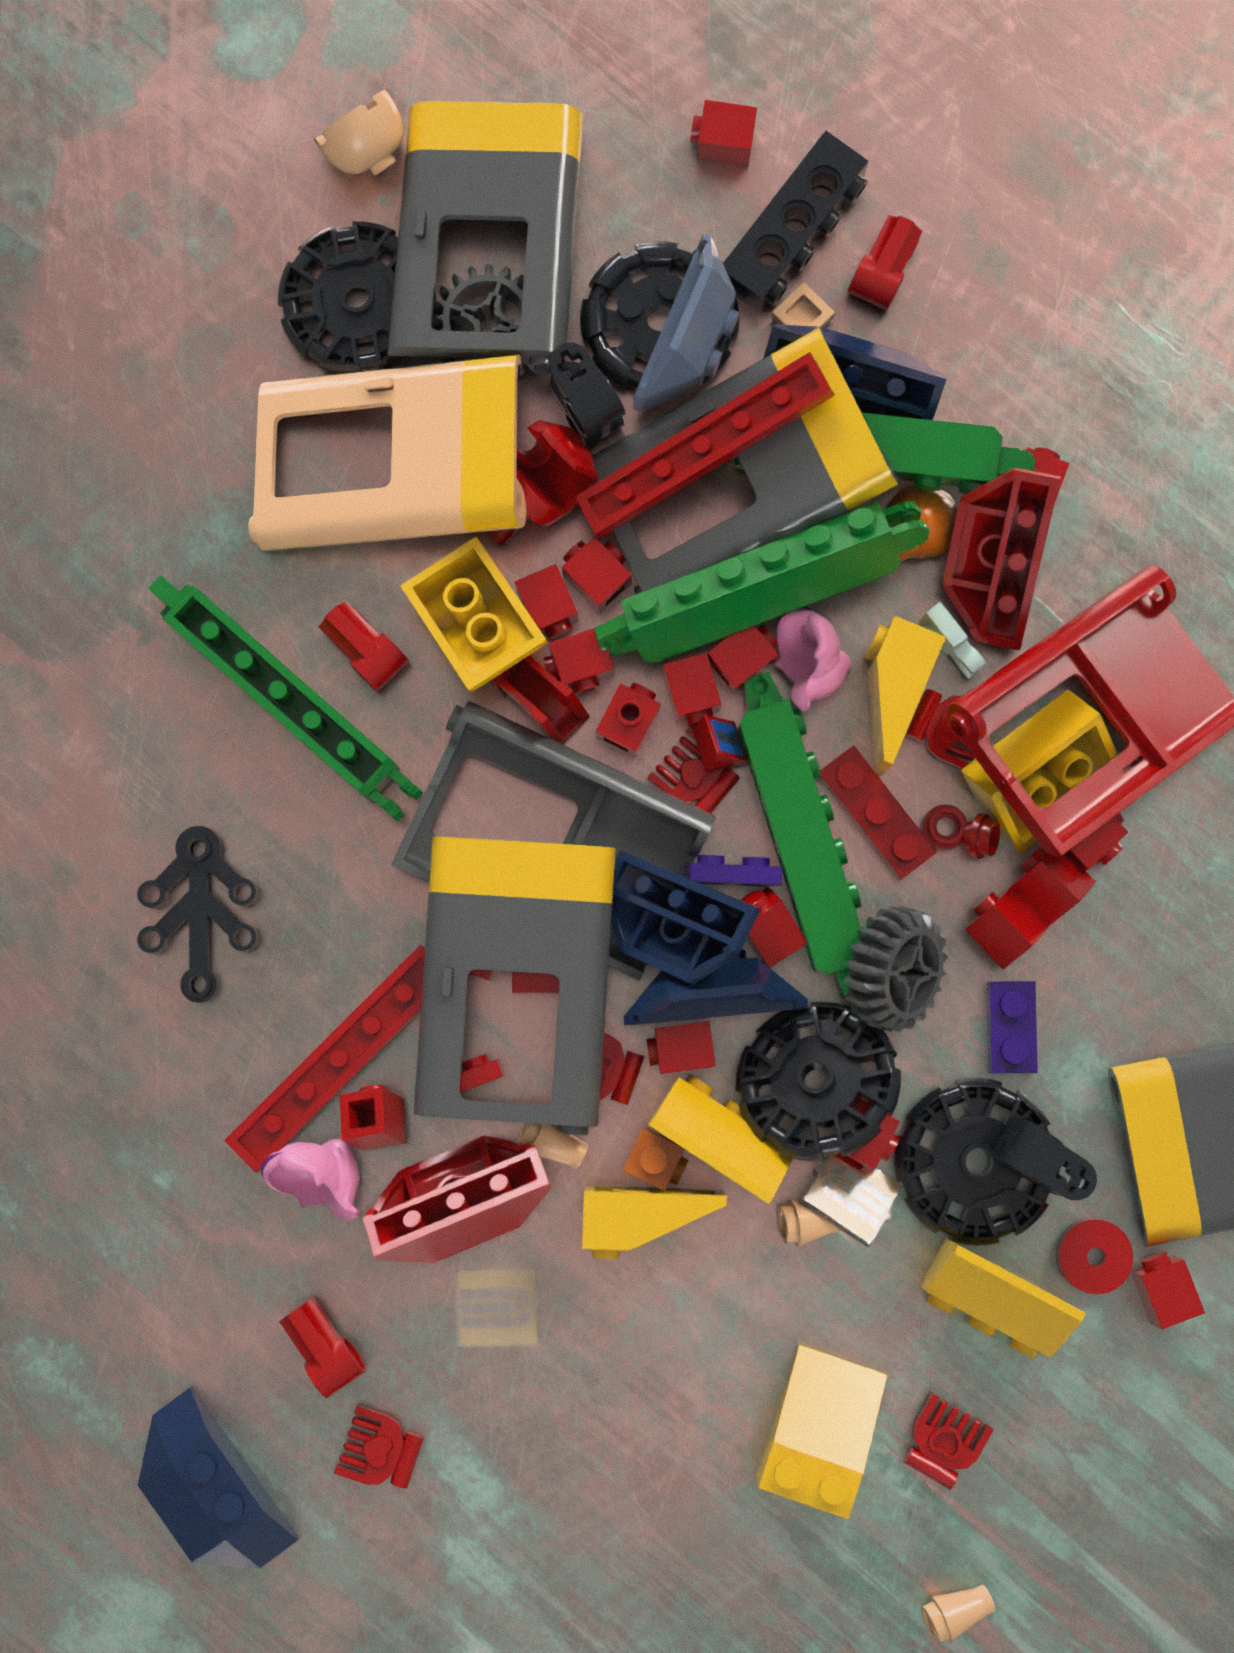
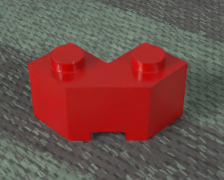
M1040 848L1036 849L1019 865L1024 871L998 896L990 892L972 909L977 917L965 930L1002 969H1005L1030 949L1048 927L1078 904L1096 883L1069 852L1057 857L1048 852L1044 853Z

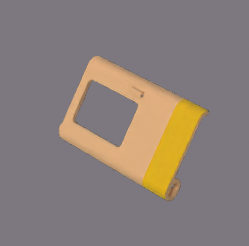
M518 354L262 383L258 393L254 513L248 523L252 542L257 543L258 547L265 552L523 528L526 522V501L523 488L516 478L518 365H521V356ZM392 407L391 480L387 486L372 489L275 497L277 425L282 418Z

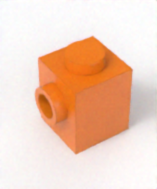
M642 1126L625 1161L623 1171L665 1191L669 1182L675 1185L678 1184L689 1160L681 1157L685 1150L683 1147Z

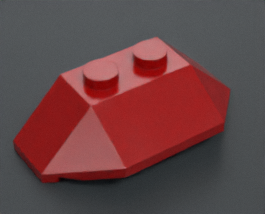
M1013 468L960 497L942 586L956 610L969 627V631L976 642L1020 651L1060 476Z
M484 1135L400 1170L381 1193L373 1209L370 1208L363 1216V1221L373 1255L377 1261L435 1263L519 1228L551 1189V1185L535 1145H521L510 1140Z

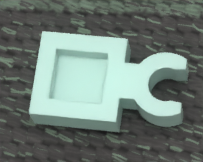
M941 602L924 614L920 622L924 628L946 637L941 649L947 656L951 655L967 679L987 664L980 653L966 640L968 636Z

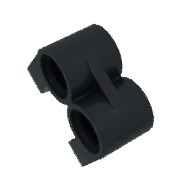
M576 343L559 345L550 357L551 392L563 411L569 426L583 439L585 447L588 448L625 425L622 418L626 414L625 409L616 391L606 377L602 375L583 346ZM568 356L571 361H566L562 366V358ZM579 358L581 362L577 363L574 360H577Z
M1014 1116L990 1154L992 1159L1021 1178L1033 1182L1049 1193L1069 1200H1082L1089 1197L1097 1184L1095 1169L1086 1159L1064 1146L1059 1139L1025 1118L1021 1120ZM1061 1166L1066 1168L1065 1173L1070 1176L1068 1182L1065 1177L1057 1174ZM1082 1179H1083V1180H1084V1184H1083V1186H1082L1081 1188H1079L1080 1183H1081V1181H1082Z

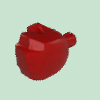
M538 420L527 428L536 439L535 446L528 451H521L517 447L516 478L520 482L525 495L526 521L530 519L541 526L548 527L579 505L575 496L598 482V475L590 452L585 447L583 439L573 428ZM519 528L485 532L496 543L506 546Z

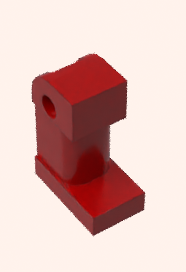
M530 655L488 682L503 696L508 694L527 711L546 737L561 744H564L590 717L574 691L562 680L558 681Z

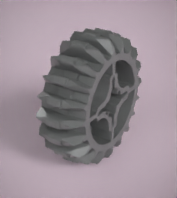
M489 263L485 266L484 275H477L475 267L470 265L468 268L469 279L463 280L461 276L454 273L452 276L454 289L441 285L439 293L444 301H434L433 311L437 315L432 320V328L434 330L453 331V324L457 323L463 326L464 331L482 332L480 323L484 322L486 324V320H492L493 315L495 316L496 327L493 328L491 326V330H485V332L512 333L519 329L520 326L514 324V319H510L503 314V303L506 299L513 303L521 312L523 274L511 281V270L507 266L497 276L494 275L493 266ZM487 296L486 300L479 305L467 304L476 298ZM438 357L441 363L473 360L471 358ZM522 360L521 365H518L517 374L519 376L525 374Z
M892 906L890 909L880 908L877 916H868L866 929H858V941L856 945H850L852 956L850 961L845 963L849 967V974L843 983L850 987L846 993V1000L852 1003L851 1012L859 1015L860 1021L866 1022L867 1025L878 1029L901 1032L903 1028L912 1029L916 1020H924L926 1008H934L933 998L936 992L942 991L939 984L941 977L946 975L943 971V963L947 960L948 955L942 952L946 939L940 936L941 926L933 923L931 916L904 906Z

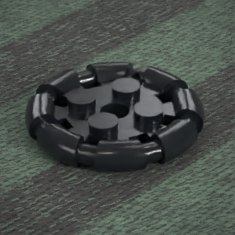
M352 221V226L336 228L334 224L306 239L298 247L300 252L294 261L287 262L278 289V305L283 308L284 313L281 324L294 348L305 359L310 356L319 362L320 369L335 375L391 369L400 366L410 358V356H388L398 237L395 236V230L384 225L365 221ZM356 244L357 252L340 253V246ZM385 251L394 256L387 266L377 260L380 254ZM314 263L325 268L318 279L307 273ZM353 288H363L369 293V298L363 306L351 307L345 303L346 294ZM435 292V296H434V301H437V293H436V292ZM312 300L314 311L301 313L300 305L305 301ZM325 331L334 339L329 347L319 342L320 337ZM373 341L375 352L358 354L356 343Z
M669 241L640 243L634 246L635 250L623 256L618 252L609 258L589 283L591 288L588 299L582 300L580 310L582 339L584 345L590 346L594 354L592 359L600 372L624 390L626 386L637 389L643 373L633 369L636 360L639 358L649 362L661 331H656L648 325V317L656 311H663L669 314L683 282L678 275L669 274L672 265L688 270L696 249L691 253L679 249V243ZM642 267L647 277L633 283L629 272ZM607 296L618 300L616 311L605 308L604 304ZM735 297L734 310L739 311L737 299ZM740 316L731 337L722 335L717 350L723 352L715 375L723 368L731 356L729 347L732 340L738 337ZM617 334L621 345L609 347L606 338ZM705 376L702 385L707 383L712 378L709 376Z
M811 1002V1007L807 1009L781 1011L756 1030L757 1038L751 1046H745L740 1056L736 1071L735 1090L741 1094L742 1102L738 1106L742 1118L762 1142L765 1140L778 1147L779 1154L789 1158L815 1162L824 1161V1156L840 1152L842 1157L852 1154L866 1146L882 1131L879 1125L886 1115H893L897 1106L901 1088V1070L895 1067L894 1058L897 1056V1052L891 1039L883 1029L869 1026L866 1022L860 1021L859 1015L852 1013L851 1007L844 1004ZM815 1025L817 1035L800 1039L799 1028ZM847 1030L855 1034L849 1043L839 1037ZM772 1047L781 1048L773 1060L766 1056ZM869 1061L876 1063V1071L864 1073L861 1063ZM814 1069H823L829 1073L828 1081L820 1088H809L805 1085L807 1074ZM771 1084L773 1094L759 1096V1089L762 1088V1085ZM861 1097L871 1104L864 1115L854 1110ZM785 1114L794 1120L787 1131L779 1126L780 1120ZM835 1125L836 1134L819 1137L818 1127L830 1128Z
M960 1079L955 1081V1086L942 1091L937 1087L919 1100L905 1118L909 1122L903 1136L898 1135L900 1140L895 1148L894 1166L897 1182L902 1181L907 1194L904 1201L911 1212L924 1226L935 1234L940 1230L953 1236V1242L965 1245L999 1243V1238L1012 1233L1018 1236L1035 1224L1049 1206L1046 1203L1049 1192L1034 1183L1029 1195L1017 1190L1016 1188L1021 1177L990 1157V1154L1014 1116L1021 1120L1025 1118L1049 1132L1047 1126L1051 1123L1041 1108L1020 1090L1014 1093L1003 1088L1002 1082L992 1079ZM963 1102L969 1116L953 1120L949 1107ZM994 1104L1007 1109V1115L1003 1123L989 1117ZM926 1128L939 1134L933 1140L932 1150L919 1145ZM976 1148L984 1149L990 1157V1166L981 1175H973L966 1167L968 1153ZM932 1170L938 1186L924 1190L919 1175ZM952 1201L967 1206L962 1218L958 1219L947 1214ZM1003 1203L1006 1216L992 1221L988 1208Z

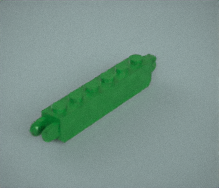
M862 413L876 442L889 461L897 480L914 482L913 487L916 489L939 491L941 485L957 486L959 487V493L967 494L1013 468L1036 472V469H1034L1036 467L1034 454H1030V451H1025V449L1020 451L1019 448L1002 447L1003 437L993 426ZM737 455L729 460L730 462H735V468L744 470Z
M908 500L883 510L878 501L621 600L624 613L594 628L601 650H609L611 657L638 650L643 661L654 664L894 573L901 564L899 554L911 550L917 545L921 546L922 543L929 540L930 529L922 519L920 520L922 512L914 501L909 502Z
M160 575L148 588L167 605L159 614L163 616L162 619L370 803L372 801L377 803L398 822L404 813L393 800L387 799L380 793L386 785L393 780L408 797L418 800L423 794L416 785L400 772L399 766L194 585L190 587L186 584L178 591Z
M770 672L760 673L751 677L743 685L747 712H745L737 730L748 759L750 773L779 865L782 867V875L799 930L807 942L805 949L811 968L823 976L833 973L837 989L841 992L839 995L842 996V1000L848 1003L850 1001L846 1000V993L850 987L844 984L843 981L849 974V967L845 963L850 961L852 956L850 945H856L858 941V929H866V925L860 926L855 910L862 907L861 899L855 882L847 883L842 865L848 863L846 851L841 838L833 839L828 822L834 820L833 810L826 794L819 795L814 780L821 777L814 752L806 753L801 736L807 734V729L801 710L799 708L792 710L789 699L783 701Z

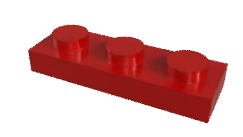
M854 745L820 770L821 777L819 778L899 881L937 853Z

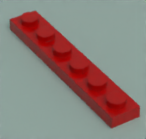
M808 352L575 497L594 534L602 538L832 398L835 394L811 352Z
M420 944L224 1140L255 1173L261 1171V1165L267 1159V1156L285 1147L421 1011L425 952L423 945Z

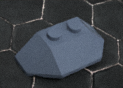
M703 233L634 394L633 409L644 412L700 389L705 376L713 378L723 352L717 350L722 335L730 338L737 323L740 312L734 310L736 292L714 241L707 234Z

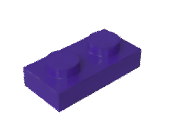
M697 855V863L685 865V877L700 884L777 887L782 885V867L770 866V858L742 857V865L724 864L725 856Z
M1036 981L987 982L989 1073H1038Z

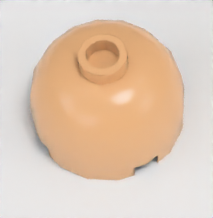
M386 90L372 97L374 100L368 105L360 104L325 129L321 136L314 139L328 161L344 173L360 174L370 169L373 175L376 176L396 162L392 153L402 143L404 127L398 108Z

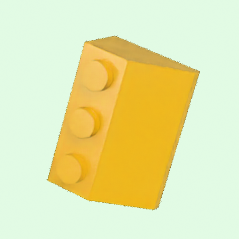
M1069 689L993 746L1034 803L1040 808H1046L1118 755L1101 714ZM976 759L961 770L975 800L985 813L989 815L990 819L999 821L1000 832L1018 854H1021L1037 842Z
M692 1074L687 1081L677 1077L648 1121L649 1126L769 1204L793 1158L779 1154L778 1147L765 1140L762 1142L742 1118L738 1104L730 1099L725 1107L709 1097L714 1089Z
M945 1237L919 1286L924 1291L930 1293L926 1302L952 1315L955 1307L971 1315L968 1322L969 1325L991 1337L994 1336L996 1330L1005 1333L1013 1338L1009 1344L1010 1347L1032 1359H1035L1038 1352L1052 1358L1081 1324L1086 1315L1085 1312Z

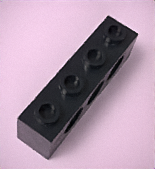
M825 130L723 262L736 292V297L759 314L768 302L776 305L789 286V283L786 281L788 276L795 268L799 271L804 269L815 253L816 249L812 245L821 234L825 237L831 234L842 217V214L838 211L847 200L854 203L868 183L864 176L869 161L827 130ZM817 185H824L829 187L833 194L821 197L816 195L812 188ZM790 219H799L806 224L807 228L802 231H793L786 226L785 222ZM764 253H773L780 258L781 262L774 266L765 265L760 261L759 256Z

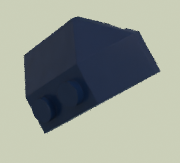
M773 324L763 358L820 326ZM820 327L862 413L933 420L947 380L946 376L906 352Z
M620 850L615 860L611 923L623 953L693 986L740 953L761 911L760 909Z
M741 950L739 954L694 986L660 971L623 1018L624 1026L798 1010L808 1008V999L759 958H746V950Z
M193 1386L152 1415L138 1487L191 1563L261 1568L299 1539L296 1532Z

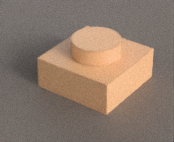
M803 282L772 312L771 318L778 325L825 327L834 318L835 312Z

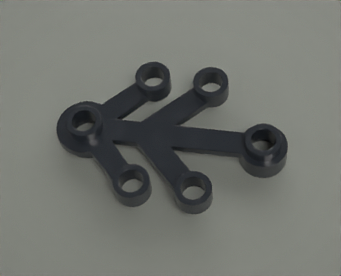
M193 826L183 831L178 837L175 846L177 858L154 881L149 880L142 883L138 888L137 897L143 906L152 909L159 908L167 901V892L188 872L189 891L155 926L143 928L138 934L137 942L140 949L146 953H160L166 948L169 937L189 918V970L182 976L180 987L183 995L189 1001L207 1003L217 996L220 989L218 975L209 969V917L229 936L230 945L238 951H251L256 947L259 940L258 933L254 927L243 924L209 891L208 871L229 889L228 894L231 901L239 906L252 905L258 897V888L254 882L242 878L220 857L222 850L221 841L213 830L204 826ZM202 840L205 844V851L202 855L195 857L191 854L190 847L194 841ZM242 884H248L251 888V895L245 901H240L236 897V889ZM156 886L160 891V897L156 902L149 903L145 897L148 888ZM247 929L251 933V941L248 945L242 947L238 945L236 935L240 930ZM155 931L160 936V943L157 947L150 949L146 945L145 939L150 932ZM196 976H202L206 981V987L201 993H195L191 988V981Z

